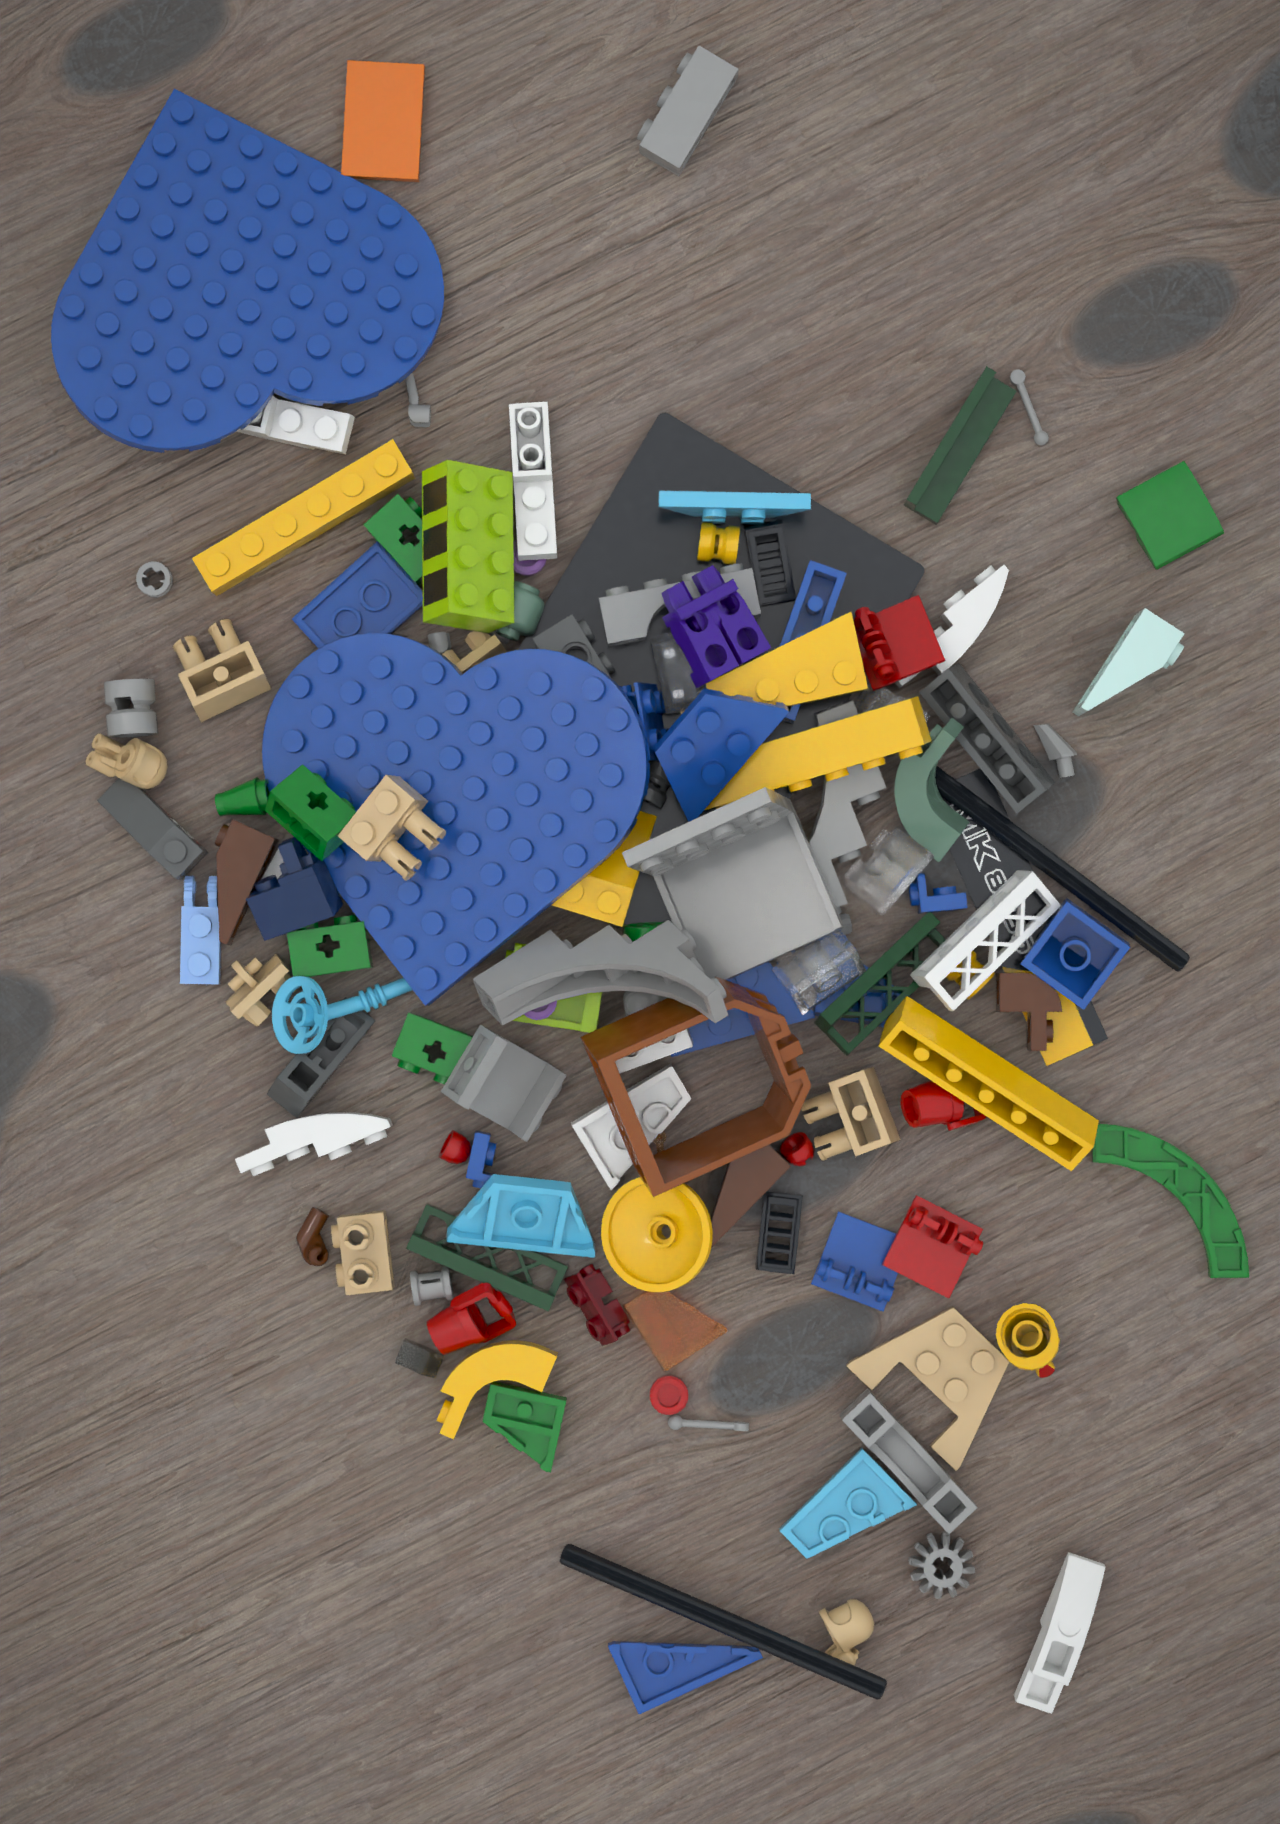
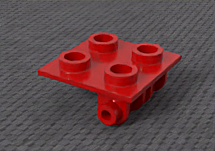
M919 595L877 613L870 611L869 607H861L855 611L856 617L853 621L862 663L873 691L946 661Z
M916 1195L882 1265L946 1298H950L971 1253L978 1255L983 1247V1241L979 1240L983 1229Z

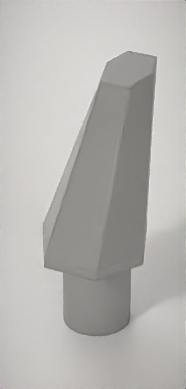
M1049 724L1033 725L1045 748L1049 761L1056 760L1059 777L1064 778L1075 775L1071 756L1077 755V752Z

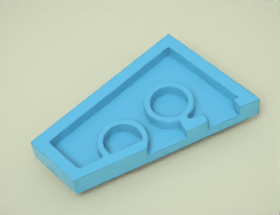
M861 1448L779 1528V1531L808 1559L849 1539L850 1536L870 1526L873 1527L903 1510L906 1511L916 1506L917 1503Z

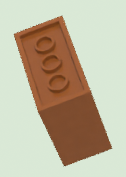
M715 976L726 991L727 997L723 1000L727 1011L737 1008L748 1013L747 1015L774 1079L763 1106L655 1155L652 1154L615 1061L709 1018L688 1005L671 998H666L580 1037L635 1171L653 1197L790 1135L811 1088V1083L803 1066L799 1068L796 1057L803 1054L798 1038L790 1032L785 1017L777 1012L773 1004L768 1002L765 994Z

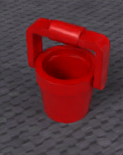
M931 1080L905 1090L900 1099L903 1116L913 1128L944 1124L947 1125L948 1131L978 1123L987 1117L973 1108L974 1117L960 1120L964 1112V1102Z
M481 1283L454 1297L448 1307L427 1320V1328L431 1339L443 1355L473 1344L486 1343L516 1326L512 1305L501 1292L496 1291L489 1283ZM485 1297L488 1298L489 1303L497 1313L504 1317L487 1326L479 1307L475 1303Z

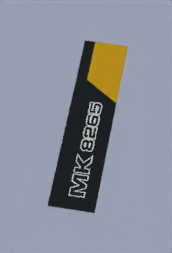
M981 769L955 779L1009 819L995 786ZM941 796L952 809L970 822L949 850L977 910L1017 870H1033L1027 859ZM1035 890L1025 900V915L1036 916L1046 906V903ZM1016 909L1010 915H1016ZM1053 915L1001 964L1005 973L1033 974L1020 963ZM1005 919L999 924L998 942H1009L1015 936L1016 919ZM1024 920V926L1031 920ZM997 946V953H998L1004 946ZM1056 990L1061 1001L1062 1012H1047V1020H1053L1054 1033L1053 1043H1047V1051H1040L1046 1066L1108 1039L1092 1001L1083 1010ZM1022 1012L1027 1022V1012Z

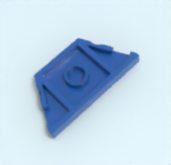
M704 688L654 746L655 754L689 822L699 817L789 713L788 706L780 702H776L775 705L757 702L753 700V697L743 695L728 696L721 691Z
M769 962L727 980L765 994L768 1002L773 1004L777 1012L785 1017L788 1025L815 1018L812 1009ZM732 1008L727 1011L728 1016L716 1024L708 1019L688 1028L693 1040V1047L671 1054V1057L754 1035L755 1032L747 1015L748 1013Z

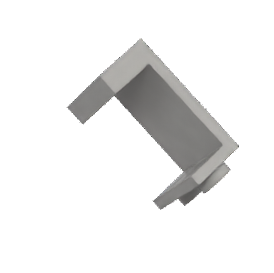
M480 1024L441 1092L455 1103L468 1110L469 1108L528 1142L532 1133L539 1128L542 1116L551 1101L560 1093L562 1083L567 1075L548 1062Z

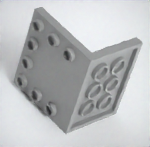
M767 787L622 852L629 868L654 877L672 923L680 931L686 929L693 937L697 946L694 950L695 958L703 968L705 975L710 979L716 976L729 980L845 928L791 800Z

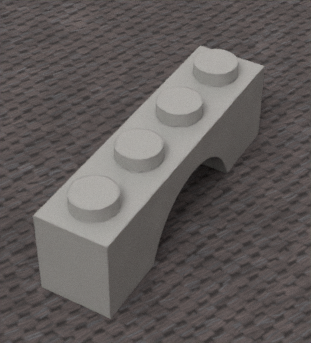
M742 563L721 567L720 575L726 583L734 579L738 587L736 591L742 596L754 618H760L761 610L752 568L743 569ZM701 571L682 575V581H684L693 600L701 595L691 577ZM664 578L643 583L644 589L629 592L628 586L605 590L606 597L599 598L608 647L646 640L653 618L666 607L661 593L678 583L667 584V580Z
M868 1388L839 1414L842 1421L896 1475L948 1534L954 1531L978 1508L965 1491Z

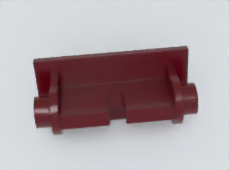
M591 1263L579 1270L578 1273L564 1278L568 1286L566 1289L568 1297L576 1307L581 1308L587 1319L586 1327L590 1335L596 1341H600L602 1346L616 1342L619 1337L631 1331L628 1326L630 1320L617 1298L605 1305L601 1299L613 1291L600 1268L595 1269Z

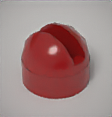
M452 1130L440 1150L439 1158L451 1164L465 1162L471 1153L469 1141L464 1135Z
M798 1132L789 1136L782 1143L780 1152L791 1165L805 1166V1161L808 1158L813 1159L815 1149L808 1136L803 1132Z

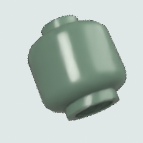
M514 581V623L497 629L496 633L513 641H518L520 635H533L536 632L545 605L542 598L539 597L540 591L528 584Z

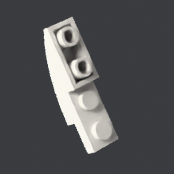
M272 396L260 414L244 429H238L236 432L312 450L316 448L346 455L355 417L348 413L280 400Z
M548 402L509 404L518 560L557 558Z
M992 565L973 579L978 586L966 595L962 590H959L943 604L947 610L940 617L949 629L945 631L939 626L934 630L946 660L932 667L938 676L951 667L966 652L986 626L1005 586L1009 572L1005 565L1001 566L998 570H995ZM920 672L899 680L895 684L900 689Z
M336 1112L309 1115L265 1129L270 1144L238 1157L235 1161L240 1173L250 1170L252 1176H256L274 1168L272 1160L285 1154L288 1161L310 1153L307 1145L313 1143L318 1157L328 1154L331 1161L352 1152L349 1145L351 1143L364 1139L365 1144L369 1145L387 1137L385 1129L393 1126L390 1118L365 1113Z
M1070 1552L1067 1553L1040 1619L1042 1628L1015 1691L1014 1698L1016 1702L1052 1714L1063 1686H1068L1084 1646L1105 1571L1103 1563Z

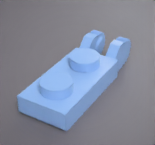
M185 876L184 906H181L180 984H220L221 942H219L217 876H209V881L207 882L208 907H195V877Z

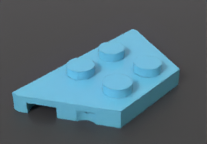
M659 491V507L694 517H702V522L722 524L725 523L726 517L741 518L742 524L758 525L764 524L765 518H775L811 510V494Z
M493 1174L450 1224L446 1232V1242L595 1258V1243L571 1182Z

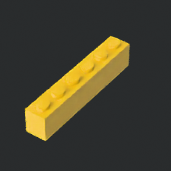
M392 439L196 555L192 560L211 592L218 596L416 478Z
M913 697L762 743L705 810L714 807L718 809L764 787L774 791V789L788 785L789 791L794 792L812 786L811 778L825 775L826 781L849 775L847 767L862 764L863 771L886 764L884 756L897 752L900 759L923 753L921 745L927 744L932 740L919 697Z
M906 996L885 1021L878 1045L880 1048L1071 1172L1094 1147L1099 1120L910 997Z

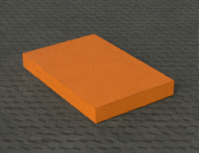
M347 60L342 175L353 179L419 182L425 80L424 64Z

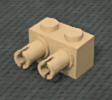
M229 619L220 620L225 632L224 636L221 635L216 623L208 629L220 653L213 658L205 659L195 636L184 637L190 652L186 651L181 639L173 645V649L185 670L179 673L178 676L201 722L271 690L249 641L240 643Z
M385 775L339 833L338 837L366 861L381 862L383 860L407 881L415 875L414 868L419 870L422 861L397 842L407 829L429 850L434 849L440 843L437 838L443 839L446 831L421 811L428 803L426 798L400 776Z
M874 1067L829 1082L831 1091L805 1100L801 1108L802 1111L818 1107V1110L803 1115L808 1124L837 1113L840 1114L844 1128L814 1137L815 1148L831 1143V1147L817 1152L822 1161L853 1149L855 1156L901 1140Z
M386 1210L338 1216L337 1225H331L333 1247L340 1248L342 1263L336 1264L338 1287L345 1286L346 1295L393 1290L395 1283Z

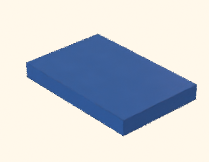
M377 541L297 613L292 620L318 649L333 641L357 634H393L423 606V591Z

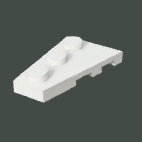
M671 1063L626 1090L649 1145L658 1134H661L691 1100L689 1093ZM606 1101L571 1122V1125L608 1187L612 1190L633 1163Z

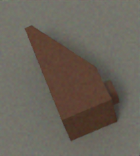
M233 819L229 826L223 824L215 841V845L219 847L216 854L219 942L226 945H232L249 907L246 898L256 888L254 884L262 879L279 841L270 835Z
M770 1145L727 1164L710 1218L713 1231L712 1247L791 1167Z

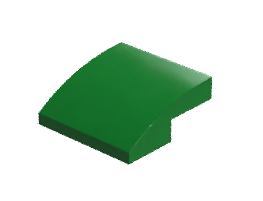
M1185 461L1116 497L1119 508L1135 531L1138 543L1155 570L1224 534V530L1213 508Z

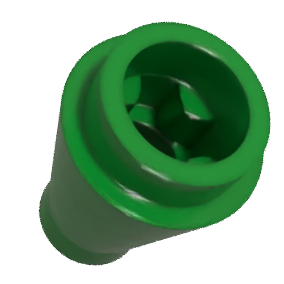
M256 777L225 792L215 794V805L219 816L266 815L265 809L270 794L267 784H269L268 779L260 780Z

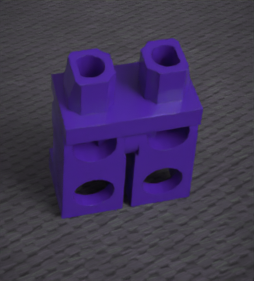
M714 565L691 577L701 595L700 597L693 600L684 581L661 593L669 611V614L662 617L667 628L670 627L674 640L682 649L693 671L690 676L696 688L771 648L744 599L736 591L738 587L734 579L725 583Z

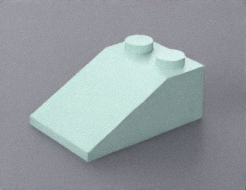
M1146 608L1141 610L1133 617L1072 713L1080 716L1162 667L1167 669L1169 665L1172 666L1184 648L1179 642L1185 633Z

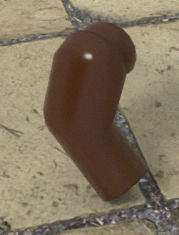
M316 1207L311 1208L296 1236V1240L303 1259L309 1265L318 1267L324 1265L329 1258V1252L320 1234L329 1215Z

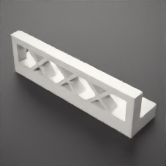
M1017 870L910 976L919 986L930 988L949 1011H954L1061 905L1033 871ZM1035 890L1046 903V906L1036 916L1025 915V900ZM1016 909V915H1010ZM1005 919H1016L1015 936L1009 942H998L999 924ZM1024 920H1031L1024 926ZM990 934L989 941H983ZM978 945L989 946L988 963L981 969L971 968V952ZM997 946H1004V947L997 953ZM962 962V968H957L956 966ZM950 972H962L961 989L951 997L941 986L940 982ZM970 973H976V974L970 979Z

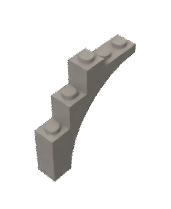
M847 700L814 713L818 727L857 715L858 713L853 700ZM862 764L847 767L849 775L831 781H826L824 775L821 804L812 832L807 840L839 914L842 913L840 906L848 902L831 860L838 857L839 862L842 863L861 855L859 849L867 846L851 801L857 800L859 805H863L881 797L879 790L887 787L879 767L863 771Z
M669 920L634 942L626 934L619 935L608 925L575 947L567 939L561 941L549 930L473 978L482 1005L502 1026L533 1009L557 1000L587 993L609 991L645 992L671 998L698 1010L715 1024L728 1016L723 1000L727 997L724 987L717 978L712 977L710 979L705 975L703 968L695 958L694 950L697 946L690 933L686 929L680 931Z

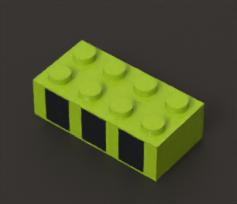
M445 460L422 471L423 623L490 633L514 623L513 472L452 460Z

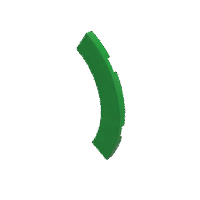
M1098 1123L1095 1144L1092 1148V1162L1125 1166L1137 1170L1163 1185L1185 1207L1200 1233L1207 1257L1208 1276L1210 1278H1249L1248 1256L1241 1228H1239L1229 1201L1209 1174L1187 1154L1151 1134L1129 1127Z

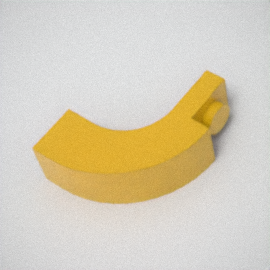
M507 1340L485 1345L467 1355L451 1371L441 1389V1392L455 1398L453 1402L446 1399L436 1420L443 1424L439 1434L454 1440L472 1397L479 1389L491 1382L511 1380L542 1392L558 1352L532 1342Z

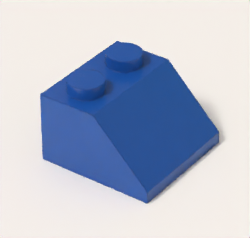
M1066 898L1061 907L1057 909L1020 964L1084 1010L1130 949V944Z

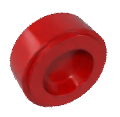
M674 1375L659 1377L650 1388L652 1406L664 1415L679 1413L688 1401L686 1384Z

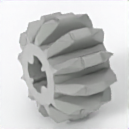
M946 1531L942 1532L940 1543H937L934 1535L929 1533L926 1535L930 1544L929 1547L926 1548L919 1542H916L914 1548L922 1557H909L908 1562L910 1565L920 1567L910 1573L911 1579L913 1581L924 1579L919 1587L922 1593L928 1592L934 1585L933 1594L936 1599H941L943 1588L946 1587L950 1596L955 1597L957 1596V1591L953 1586L955 1583L964 1588L969 1586V1582L962 1576V1573H975L973 1565L964 1563L973 1557V1553L970 1549L960 1551L964 1545V1540L961 1537L956 1538L949 1545L950 1534ZM939 1557L941 1561H943L944 1557H948L947 1562L950 1569L945 1573L942 1569H940V1574L935 1573L936 1567L933 1562Z

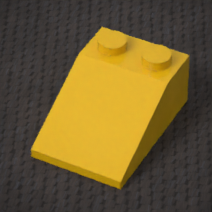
M639 811L635 826L621 846L551 906L623 927L640 871L627 866L622 852L650 840L657 816Z

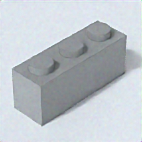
M700 45L693 55L687 52L676 73L681 75L674 88L667 86L664 89L656 105L661 108L654 121L649 118L645 121L637 136V139L641 141L639 153L673 174L680 176L738 79L739 69Z

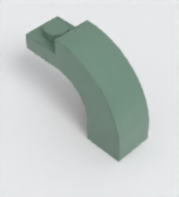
M953 718L949 720L944 728L936 724L929 733L932 741L921 745L923 753L901 759L895 778V803L904 828L912 840L938 862L941 861L970 823L943 800L937 789L935 779L939 760L964 728Z

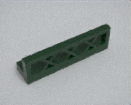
M987 366L904 503L905 507L935 525L939 522L1017 392L1015 389L994 378L996 371Z
M931 912L924 915L832 1002L814 1022L846 1056L885 1021L906 996L910 997L920 987L914 979L908 987L892 986V970L897 966L912 967L914 971L924 961H919V944L927 937L938 947L946 940L935 929L940 921ZM912 952V960H904ZM885 978L886 986H876ZM869 992L886 993V1008L881 1013L864 1012V997ZM892 993H901L892 1001ZM858 1003V1012L850 1011ZM841 1018H858V1035L848 1043L833 1026ZM864 1019H874L864 1028Z
M426 1204L406 1249L482 1283H489L498 1290L549 1312L568 1265L538 1252L510 1249L517 1253L522 1267L508 1273L498 1269L493 1254L506 1248L490 1249V1247L484 1246L486 1252L470 1257L462 1252L458 1243H454L455 1250L443 1245L447 1243L446 1238L436 1242L423 1236L422 1233L430 1215L444 1220L447 1227L456 1219V1216ZM488 1256L491 1265L486 1264L480 1261L479 1259ZM523 1256L533 1259L536 1262L526 1265ZM544 1264L558 1270L549 1291L533 1284L529 1269ZM524 1272L527 1281L514 1275Z

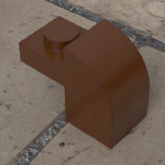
M996 973V1012H1027V1050L1047 1051V1043H1053L1054 1033L1053 1020H1047V1012H1062L1061 1001L1056 990L1034 974Z

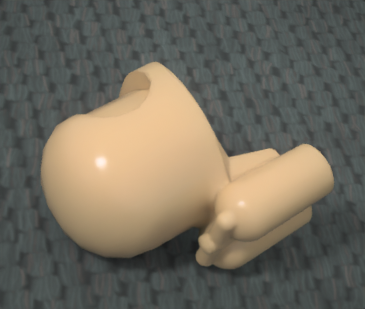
M97 734L92 742V748L95 750L90 752L86 758L87 766L108 777L117 776L123 781L141 789H152L159 785L164 779L168 768L167 759L162 751L138 738L130 740L124 746L122 743Z
M857 1599L847 1600V1603L831 1611L823 1608L819 1610V1613L834 1642L825 1653L855 1665L859 1654L855 1646L870 1638L874 1630V1620L868 1607L863 1602Z

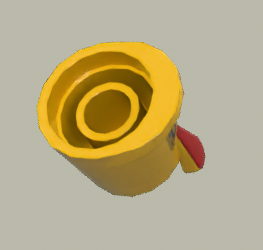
M1022 1303L1012 1306L1003 1313L997 1323L996 1338L999 1348L1015 1367L1021 1370H1035L1040 1378L1052 1375L1055 1371V1366L1051 1361L1057 1354L1060 1343L1054 1320L1045 1309L1036 1304Z

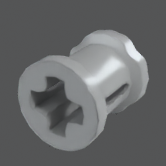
M443 1266L441 1271L418 1274L417 1271H410L411 1290L415 1306L421 1305L422 1301L446 1298L447 1301H451L453 1299L450 1268Z

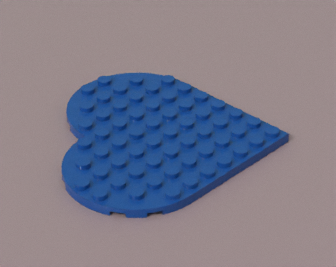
M174 89L58 296L51 325L53 359L62 387L75 404L76 409L102 433L123 444L146 451L165 453V450L189 449L190 452L218 444L221 439L233 434L238 429H244L266 407L274 393L289 400L310 405L323 406V403L336 404L346 402L349 405L377 397L380 392L390 388L397 382L401 383L423 361L438 333L444 306L443 273L439 257L426 231L395 200Z
M366 633L344 637L328 643L306 657L293 669L275 695L265 722L262 742L263 770L265 779L269 781V784H267L269 793L303 764L312 773L319 774L325 780L327 786L340 798L347 799L354 806L356 812L385 775L400 776L428 800V803L421 811L440 828H443L446 831V835L443 839L438 837L437 840L440 843L434 849L429 850L407 829L397 842L422 861L419 870L413 869L416 873L409 880L405 881L399 873L383 860L381 862L366 861L345 842L324 859L339 894L361 922L364 921L365 928L425 1006H430L608 859L621 846L638 820L637 816L644 796H647L650 778V763H648L645 741L647 737L634 705L613 679L591 663L558 651L523 649L488 658L462 674L450 660L435 649L406 637L386 633Z

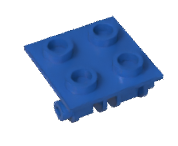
M640 682L634 683V692H632L631 685L619 686L626 693L636 711L639 712V717L647 737L645 741L648 761H659L655 754L654 746L668 731V728L664 729L662 713L666 712V701L662 690H658L657 684Z
M838 1211L811 1284L884 1312L887 1302L892 1297L893 1285L898 1273L883 1266L882 1263L896 1233Z

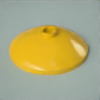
M640 1177L633 1179L618 1189L610 1199L603 1214L601 1240L609 1264L625 1282L644 1291L666 1292L689 1283L704 1267L712 1247L713 1231L708 1210L700 1196L685 1183L653 1197ZM665 1224L671 1230L669 1238H666L662 1233V1228Z

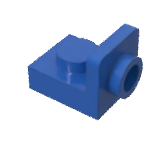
M925 873L916 874L915 883H909L910 905L918 907V914L964 910L968 908L966 893H957L956 886L933 888V896H927Z
M475 1131L466 1178L473 1179L472 1186L481 1189L494 1174L484 1172L483 1170L484 1165L492 1166L497 1144L489 1142L491 1133Z

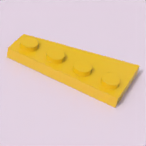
M852 612L706 683V689L721 691L728 696L743 695L753 697L754 701L773 705L776 702H780L788 707L867 690L868 685Z

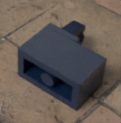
M295 837L282 841L278 846L284 862L279 865L282 875L278 879L276 875H271L259 880L254 884L256 888L246 898L264 941L333 917L343 906L324 860L320 861L317 857L315 858L312 852L307 854L303 845Z

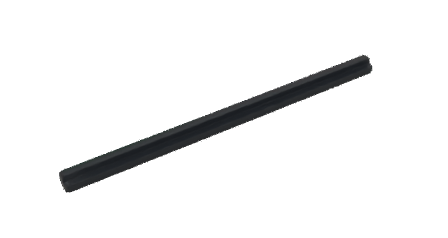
M937 766L935 779L941 796L1172 969L1179 972L1185 967L1190 959L1188 953Z
M567 1544L560 1556V1563L876 1700L881 1699L887 1681L880 1676L572 1544Z

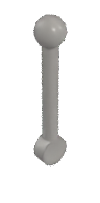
M1016 369L1010 374V382L1017 386L1035 431V443L1040 446L1045 445L1049 440V436L1045 431H1042L1024 385L1025 373L1020 369Z
M672 1415L668 1419V1425L672 1430H679L681 1427L749 1431L748 1422L682 1419L679 1415Z

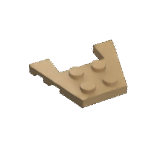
M952 1306L890 1341L876 1346L873 1350L859 1357L857 1356L850 1360L846 1366L865 1385L873 1390L899 1362L904 1364L957 1415L930 1444L931 1448L957 1471L966 1456L1009 1361Z

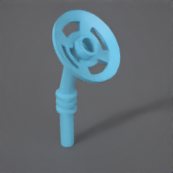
M294 976L287 979L276 993L272 1007L273 1029L284 1049L294 1054H306L314 1050L321 1042L328 1020L362 1010L368 1013L371 1011V1007L378 1009L380 1003L382 1006L387 1005V1000L412 991V988L404 978H400L383 986L377 983L375 984V989L367 987L366 992L363 990L358 991V996L327 1004L323 990L315 980L307 976ZM299 987H302L303 992L296 994L291 1003L288 1002L292 993ZM315 993L319 998L321 1006L319 1005L318 1001L314 998ZM286 1016H290L291 1022L298 1032L295 1038L291 1036L288 1030ZM315 1036L313 1040L307 1043L308 1038Z

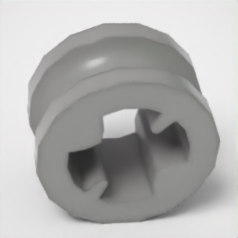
M151 561L139 568L136 582L138 588L144 594L159 598L170 591L173 585V577L165 565ZM150 570H154L157 574L164 573L165 580H160L163 586L159 589H155L152 585L145 586L144 579L149 580L146 574Z

